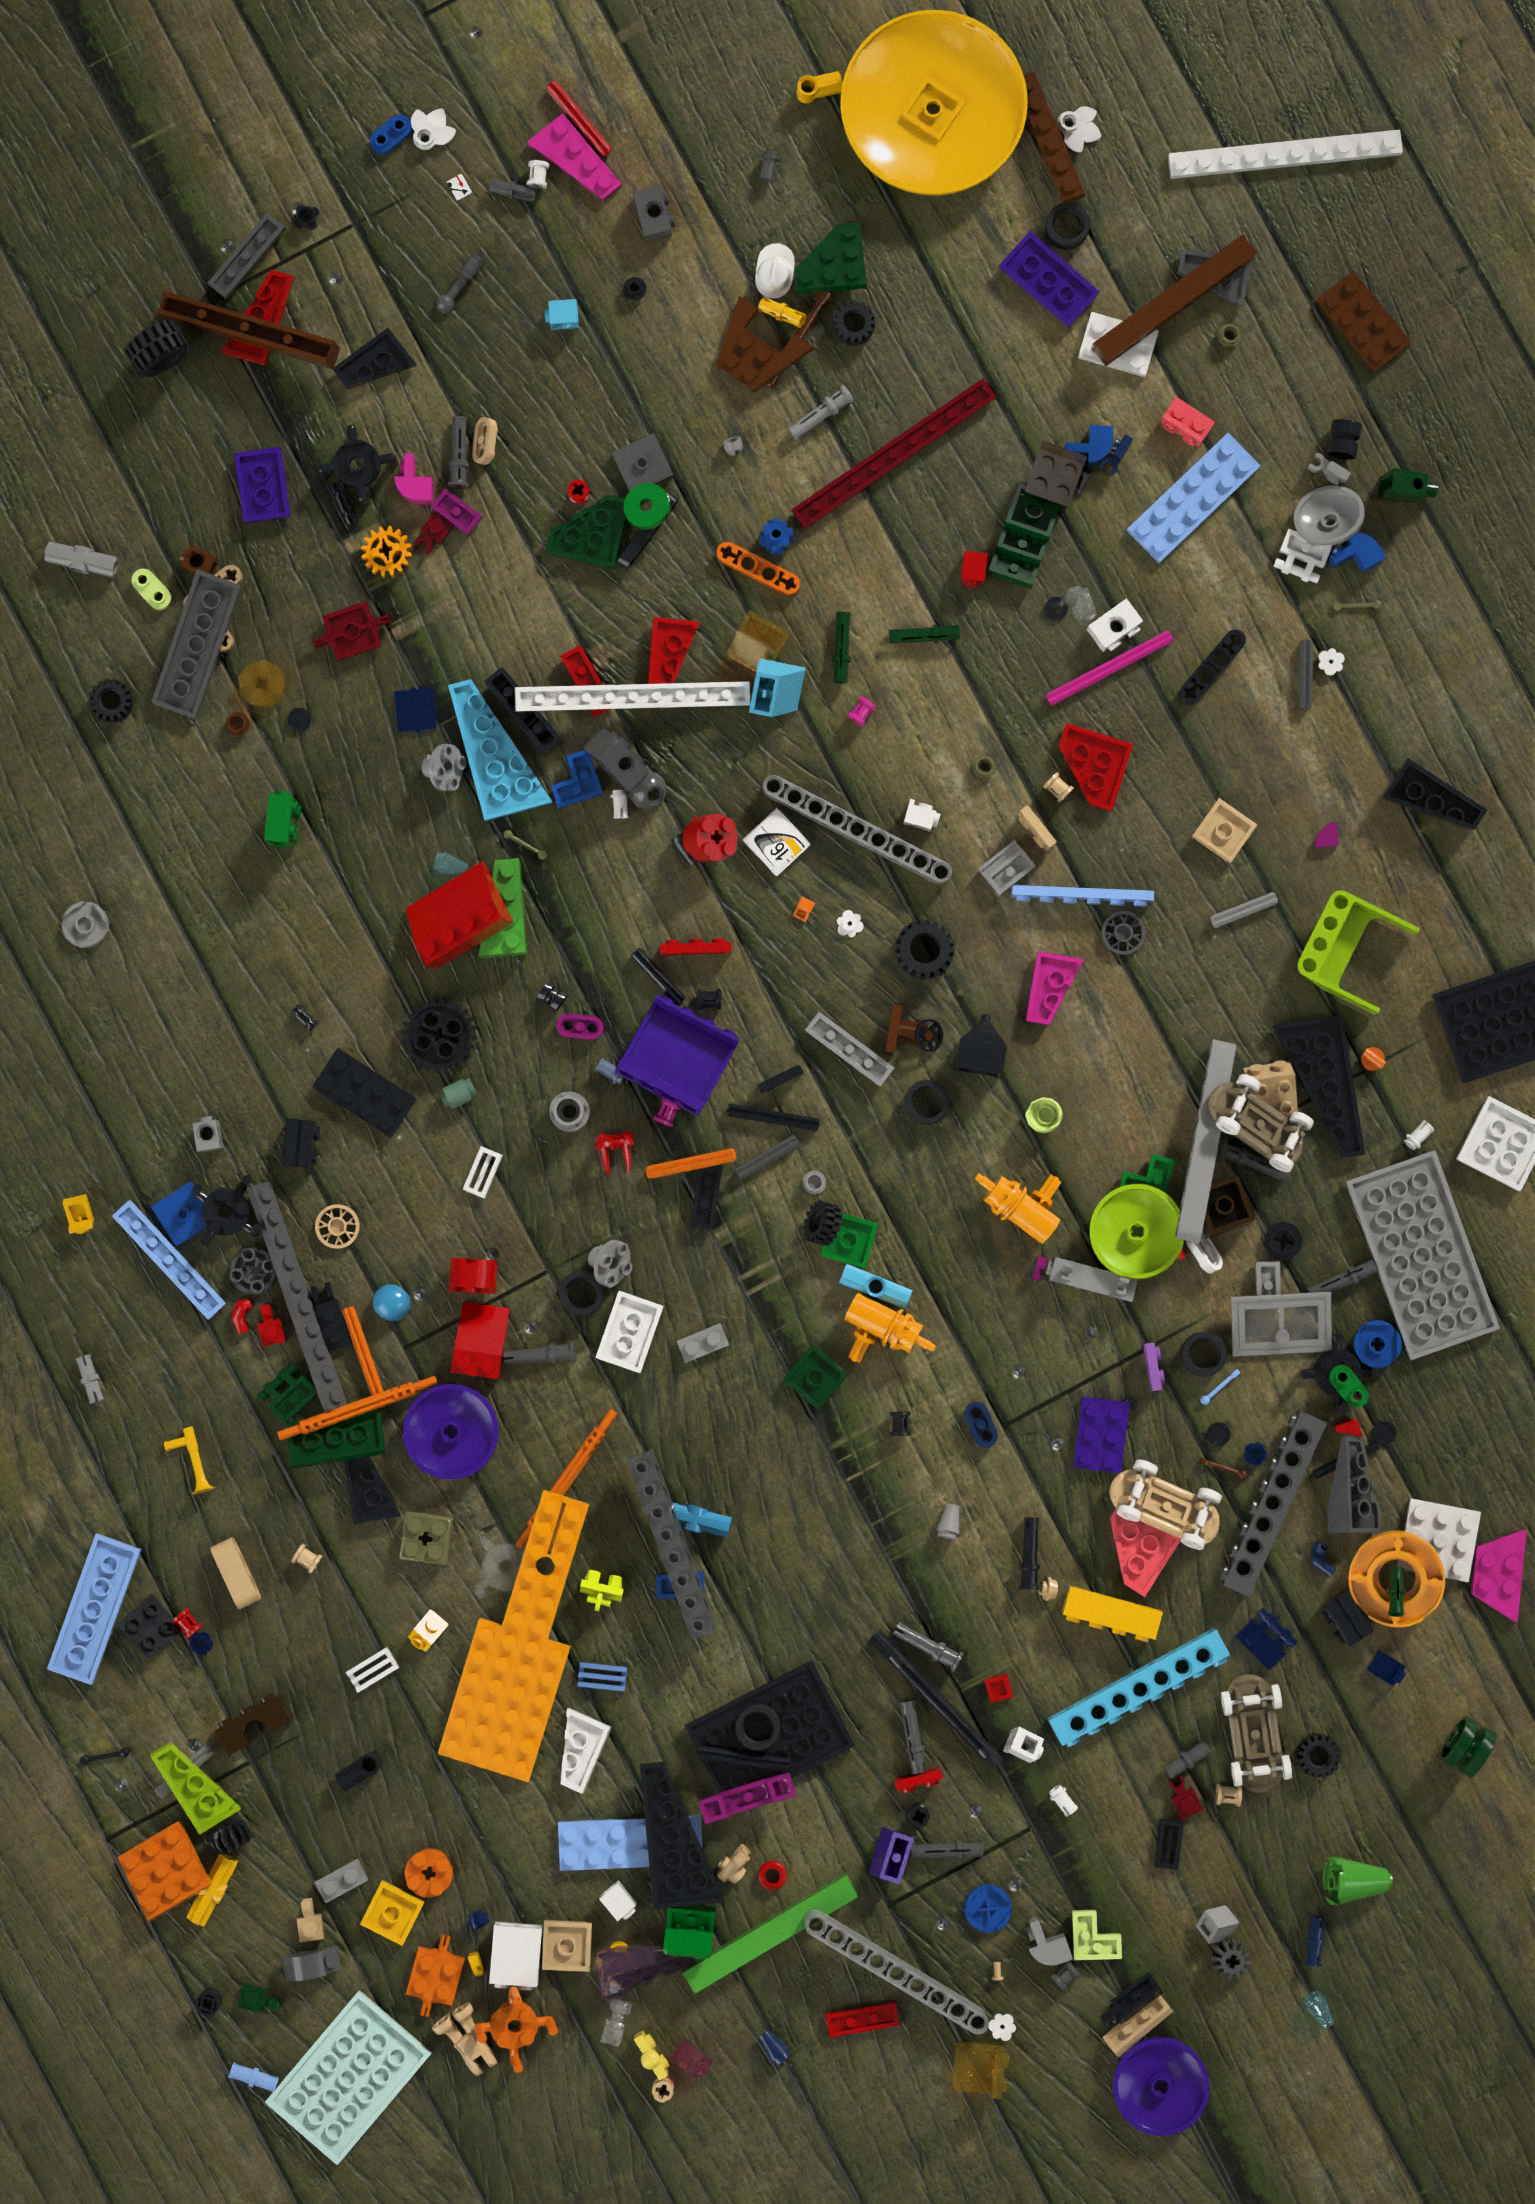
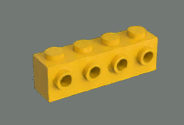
M1071 1585L1068 1586L1061 1612L1063 1615H1067L1066 1620L1075 1623H1080V1619L1089 1621L1090 1627L1102 1630L1103 1626L1113 1628L1112 1633L1126 1636V1632L1136 1634L1135 1639L1149 1642V1639L1156 1640L1163 1614L1158 1609Z

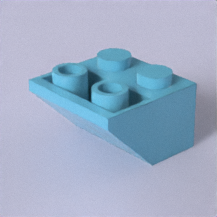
M759 659L749 713L774 717L797 711L806 668Z

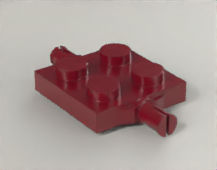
M367 601L322 616L326 627V635L313 639V643L316 649L329 644L339 662L382 647L378 636V627L391 623L388 614L375 618L370 612Z

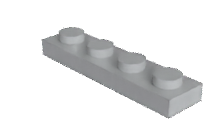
M820 1012L817 1013L805 1029V1032L879 1087L882 1086L894 1070L893 1066Z

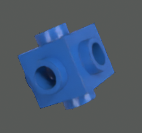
M781 519L767 521L768 524H763V532H759L761 546L766 547V553L773 555L785 553V551L790 549L789 542H794L792 528H787V521L782 522ZM781 533V536L774 538L772 534Z

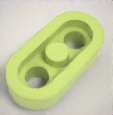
M139 569L133 574V587L154 609L161 611L171 605V593L150 570ZM141 577H147V582L144 584H140L139 580ZM157 594H163L162 600H155Z

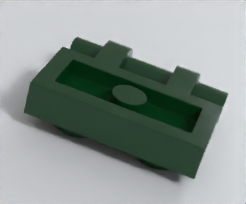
M293 1362L288 1367H283L279 1371V1375L270 1383L267 1382L263 1386L264 1389L258 1394L262 1401H265L269 1396L275 1400L268 1408L283 1424H286L318 1394L315 1386L304 1374L297 1380L292 1376L298 1370V1367ZM286 1381L290 1387L280 1395L277 1389Z

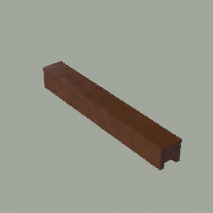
M1242 234L1092 344L1091 350L1097 354L1105 367L1254 260L1253 256L1257 252L1245 238V234Z
M163 290L162 295L164 297L160 309L157 308L156 311L163 320H172L176 324L332 370L334 369L340 347L334 340Z

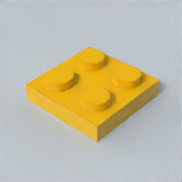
M382 1880L360 1925L403 1946L425 1901Z

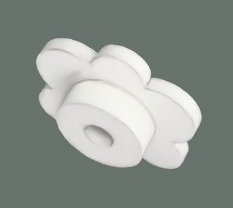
M1331 648L1328 652L1322 651L1319 654L1318 658L1321 662L1318 664V667L1324 670L1326 675L1332 676L1336 671L1343 669L1344 655L1342 653H1336V650Z
M850 910L844 911L842 917L837 919L839 934H848L849 937H854L856 932H861L863 930V923L860 921L861 916L853 914Z
M998 2013L995 2015V2019L989 2021L988 2028L993 2032L992 2035L995 2039L1001 2038L1007 2041L1011 2038V2033L1016 2030V2026L1013 2024V2017L1010 2014L1002 2016V2014Z

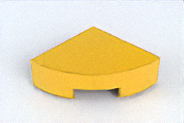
M479 1952L469 1953L468 1960L475 1977L483 1975L485 1971Z

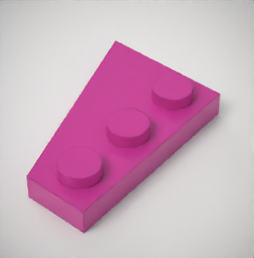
M1037 952L1025 1022L1049 1026L1084 959Z

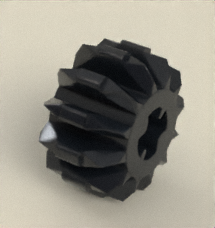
M235 1819L212 1831L209 1838L216 1853L222 1855L245 1845V1843L250 1841L251 1834L248 1824L245 1823L244 1819Z

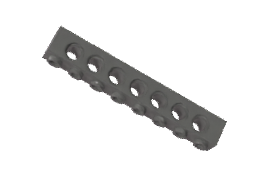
M1297 1411L1296 1414L1293 1413L1287 1424L1290 1427L1287 1436L1283 1435L1278 1444L1280 1452L1277 1458L1273 1457L1269 1464L1268 1470L1271 1472L1268 1478H1264L1259 1486L1258 1491L1261 1492L1259 1499L1252 1502L1248 1512L1251 1514L1248 1523H1243L1239 1531V1535L1242 1537L1238 1545L1234 1544L1230 1551L1229 1557H1232L1229 1566L1225 1565L1221 1571L1219 1578L1222 1579V1585L1250 1597L1327 1425L1326 1422L1302 1411ZM1298 1431H1304L1306 1434V1441L1303 1444H1298L1295 1441V1435ZM1293 1452L1297 1457V1461L1294 1465L1288 1466L1285 1462V1457L1288 1453ZM1284 1474L1287 1478V1483L1284 1487L1279 1488L1275 1482L1276 1477ZM1270 1496H1275L1277 1499V1506L1273 1509H1268L1266 1506V1500ZM1260 1518H1265L1268 1522L1267 1528L1263 1531H1259L1256 1527V1522ZM1255 1539L1258 1543V1548L1255 1552L1250 1553L1247 1551L1246 1544L1249 1540ZM1241 1561H1246L1248 1564V1571L1244 1574H1239L1236 1569Z
M651 1448L631 1455L627 1462L691 1640L714 1633L717 1625L654 1450Z

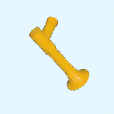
M193 1427L183 1429L184 1437L164 1442L167 1452L187 1445L196 1477V1488L192 1494L203 1493L216 1488L212 1487L205 1478Z

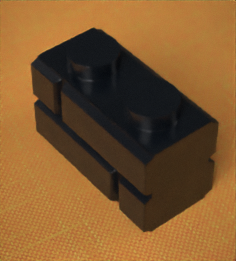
M286 1118L282 1166L313 1169V1164H317L318 1150H314L315 1140L319 1141L320 1126H317L316 1121Z
M1342 1590L1321 1605L1324 1609L1321 1612L1323 1618L1328 1624L1333 1623L1337 1629L1334 1634L1341 1644L1346 1643L1349 1647L1353 1646L1373 1632V1629L1347 1590Z

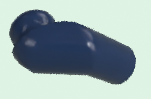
M1323 1542L1316 1543L1311 1549L1312 1564L1326 1576L1330 1577L1336 1568L1326 1561L1327 1546Z

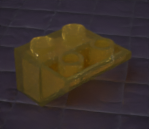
M749 610L726 655L757 672L759 659L777 662L790 639V632Z

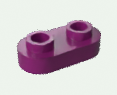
M564 1014L559 1017L556 1024L560 1035L566 1038L596 1040L601 1037L604 1031L602 1021L595 1016ZM566 1022L573 1023L571 1030L564 1028ZM590 1024H594L597 1027L593 1033L588 1031Z

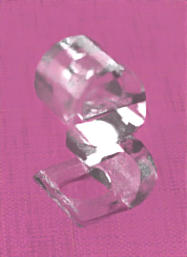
M612 1998L609 2008L613 2013L611 2020H606L601 2042L619 2047L625 2025L622 2024L625 2014H630L632 2003Z

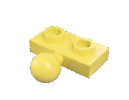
M643 2030L634 2036V2041L642 2052V2066L648 2070H653L659 2080L668 2076L667 2068L669 2064L664 2055H658L654 2049L657 2045L650 2034L646 2035Z

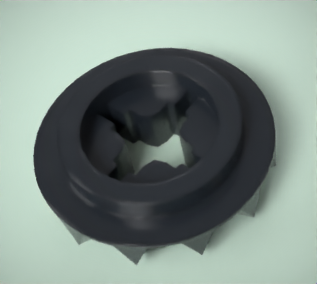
M1279 1222L1268 1229L1265 1235V1247L1271 1256L1286 1260L1293 1258L1301 1250L1303 1239L1301 1232L1295 1225L1288 1222ZM1286 1231V1239L1293 1242V1244H1285L1282 1251H1280V1243L1274 1240V1238L1282 1237Z

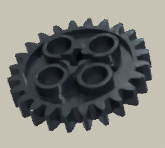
M432 997L430 1005L421 1001L423 1008L419 1009L413 1006L416 1013L414 1015L407 1013L411 1020L410 1022L402 1023L408 1027L407 1030L401 1031L402 1035L407 1036V1039H404L401 1043L409 1045L404 1052L413 1053L409 1060L414 1061L418 1059L417 1067L420 1068L423 1064H426L425 1071L427 1072L430 1071L431 1067H434L436 1074L439 1073L440 1067H443L445 1073H448V1066H452V1068L457 1070L456 1063L458 1061L465 1065L463 1057H472L468 1049H476L471 1044V1040L478 1039L477 1036L471 1033L477 1030L476 1026H470L474 1018H466L469 1011L466 1009L461 1012V1003L453 1007V999H450L447 1004H445L443 997H440L439 1003H436ZM431 1014L438 1016V1023L433 1027L426 1024V1018ZM452 1022H458L461 1026L457 1034H450L448 1031V1026ZM423 1027L434 1032H439L440 1029H443L442 1033L444 1035L458 1039L459 1043L456 1044L443 1038L436 1041L437 1038L435 1036L421 1032L419 1029ZM424 1036L429 1037L431 1041L429 1047L421 1049L418 1045L419 1039ZM445 1044H450L453 1048L452 1054L447 1057L442 1056L440 1052L441 1047Z

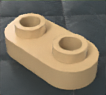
M482 417L476 423L472 458L476 463L487 465L495 456L498 428L494 419Z

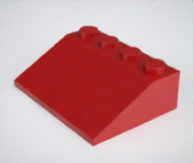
M484 861L476 864L406 908L415 947L424 966L433 969L442 967L513 923Z

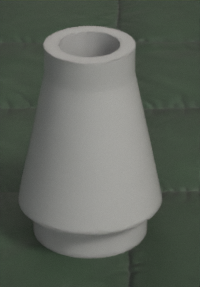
M946 1504L936 1529L938 1537L956 1540L957 1535H959L960 1506Z

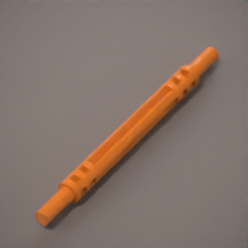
M432 1376L415 1383L411 1381L299 1421L298 1425L278 1431V1437L281 1441L301 1433L305 1435L414 1396L418 1391L438 1385L436 1377Z
M610 1408L598 1427L595 1426L550 1492L564 1496L607 1435L605 1432L618 1415L616 1411ZM537 1509L527 1522V1528L515 1543L521 1550L524 1549L528 1542Z

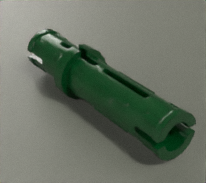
M843 611L836 612L835 655L832 656V662H834L833 683L837 684L848 683V663L851 662V657L849 656L851 613ZM842 627H844V629H843V644H841V639H842ZM841 651H843V653H842V668L840 669Z
M934 624L933 627L889 629L890 644L927 641L939 643V641L960 640L959 625L938 627V624Z

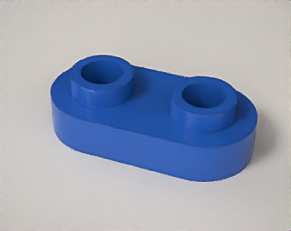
M395 115L378 128L370 138V144L374 152L380 155L388 154L406 140L412 133L409 118L404 115ZM398 123L404 124L402 129H397L396 125ZM381 137L386 139L383 144L378 143V139Z

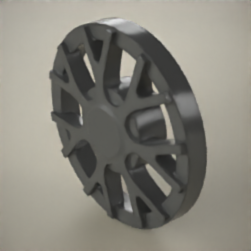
M1118 911L1111 914L1104 921L1101 929L1104 945L1111 952L1119 955H1128L1137 951L1143 944L1146 935L1143 921L1130 911ZM1119 915L1122 923L1116 925L1113 917ZM1128 915L1135 919L1131 926L1125 923ZM1106 926L1114 927V933L1105 932ZM1140 926L1142 933L1133 934L1132 928ZM1114 936L1117 942L1110 946L1107 940ZM1132 937L1139 941L1136 947L1129 943ZM1120 942H1126V951H1119Z

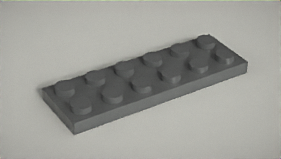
M198 569L196 570L151 703L197 719L242 585Z

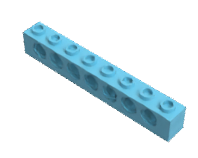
M1212 1628L1047 1719L1061 1745L1067 1744L1070 1747L1080 1741V1736L1086 1733L1090 1736L1100 1731L1102 1724L1117 1722L1122 1718L1121 1714L1130 1710L1133 1713L1143 1707L1142 1703L1148 1699L1155 1701L1164 1696L1163 1691L1169 1688L1175 1690L1183 1686L1185 1679L1191 1676L1195 1679L1205 1674L1207 1667L1222 1665L1227 1661L1226 1657L1230 1654L1217 1630ZM1202 1648L1207 1649V1659L1198 1661L1196 1658L1197 1651ZM1179 1660L1187 1662V1669L1184 1672H1177L1175 1669V1665ZM1159 1671L1165 1672L1167 1676L1165 1682L1157 1684L1154 1680L1155 1674ZM1137 1683H1144L1146 1686V1690L1142 1695H1136L1133 1692V1688ZM1117 1694H1122L1125 1697V1702L1121 1706H1114L1112 1703L1113 1697ZM1097 1705L1104 1708V1713L1099 1718H1095L1091 1714L1093 1707ZM1074 1717H1081L1083 1719L1081 1728H1071L1070 1722Z

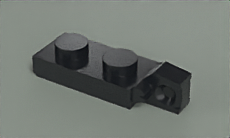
M1147 1972L1111 2000L1112 2004L1108 2007L1109 2010L1101 2015L1100 2018L1111 2029L1119 2023L1122 2024L1128 2021L1164 1992L1152 1975Z

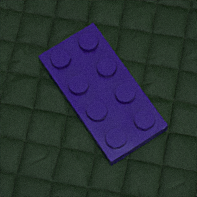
M1031 231L1027 233L999 265V269L1068 329L1100 293Z

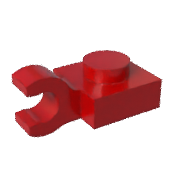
M271 1304L260 1306L264 1322L258 1323L257 1326L262 1347L286 1342L282 1319L274 1320Z

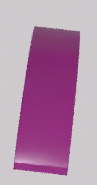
M788 1772L717 1793L699 1800L698 1803L705 1824L742 1811L771 1802L782 1801L797 1795Z

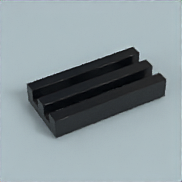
M797 1065L759 1083L757 1087L760 1093L763 1094L802 1075L804 1072L801 1066Z
M1159 1818L1154 1867L1178 1870L1184 1826L1183 1821ZM1164 1825H1168L1164 1863H1162L1160 1859ZM1173 1826H1178L1173 1864H1170Z

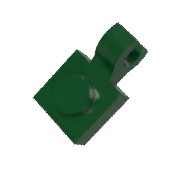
M244 1982L237 2007L258 2013L262 2012L263 2006L267 2009L278 2011L282 1999L266 1995L268 1989L266 1987Z

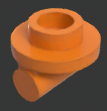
M1376 1047L1366 1048L1361 1055L1363 1067L1370 1071L1382 1069L1386 1063L1383 1052Z

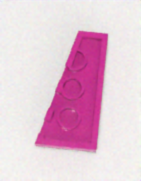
M563 113L527 141L529 147L537 150L544 158L550 162L552 161L569 176L571 175L603 201L622 187L620 181Z

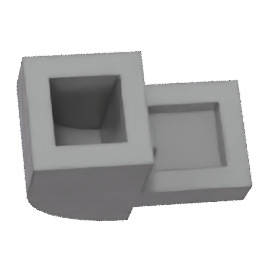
M1038 1917L1028 1919L1030 1926L1026 1927L1031 1941L1036 1940V1942L1027 1946L1031 1955L1038 1962L1051 1966L1073 1959L1064 1933L1045 1939Z

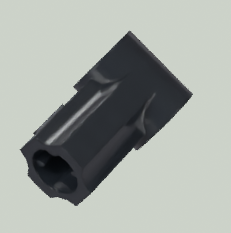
M367 1752L334 1775L337 1783L347 1792L371 1775H374L382 1767V1757L377 1752ZM366 1758H371L375 1761V1769H368L365 1766Z

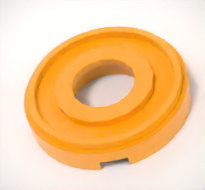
M1406 1531L1379 1533L1365 1541L1356 1551L1351 1561L1348 1577L1351 1596L1356 1605L1368 1615L1367 1617L1376 1623L1389 1627L1415 1625L1423 1621L1434 1609L1436 1610L1442 1600L1445 1590L1443 1562L1433 1546L1418 1535ZM1396 1559L1411 1565L1416 1577L1414 1585L1404 1596V1616L1402 1617L1389 1616V1595H1387V1590L1383 1588L1379 1580V1572L1382 1566L1388 1561Z

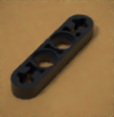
M671 491L667 493L670 499L669 514L680 499ZM661 525L649 530L640 529L618 559L617 565L627 571Z
M1236 629L1229 631L1183 684L1178 694L1179 700L1183 704H1195L1241 651L1246 643V637L1242 631ZM1237 635L1240 638L1238 642L1241 645L1235 644L1229 652L1225 649L1231 642L1229 637L1234 638ZM1215 653H1223L1226 656V662L1222 665L1216 664L1213 660ZM1201 670L1210 672L1211 680L1205 683L1199 680L1198 673ZM1193 679L1203 690L1201 691L1198 687L1193 693L1195 698L1190 697L1186 699L1184 697L1186 694L1184 690L1189 691L1194 686V683L1191 682Z

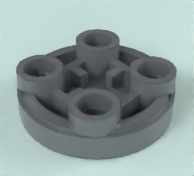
M258 1247L245 1248L233 1258L230 1265V1279L240 1291L247 1294H261L269 1290L275 1283L277 1275L269 1252L265 1249Z

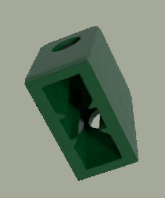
M1394 468L1380 477L1378 500L1417 503L1426 497L1435 498L1438 485L1436 483H1429L1428 474Z

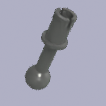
M474 252L463 268H459L461 275L448 293L437 298L436 308L439 312L444 314L450 313L454 308V299L469 279L475 280L473 277L485 261Z

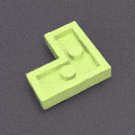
M1072 1910L1074 1960L1122 1959L1120 1933L1097 1934L1096 1910Z

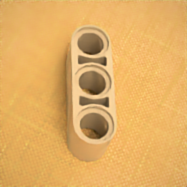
M231 1537L212 1546V1555L237 1608L240 1610L261 1600L260 1592L235 1539Z

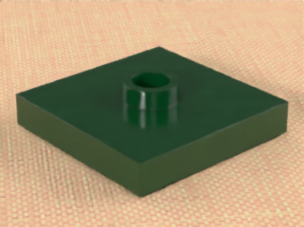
M812 1344L783 1378V1381L819 1411L849 1374Z

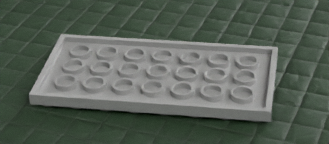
M1435 1150L1345 1182L1409 1360H1414L1500 1329Z

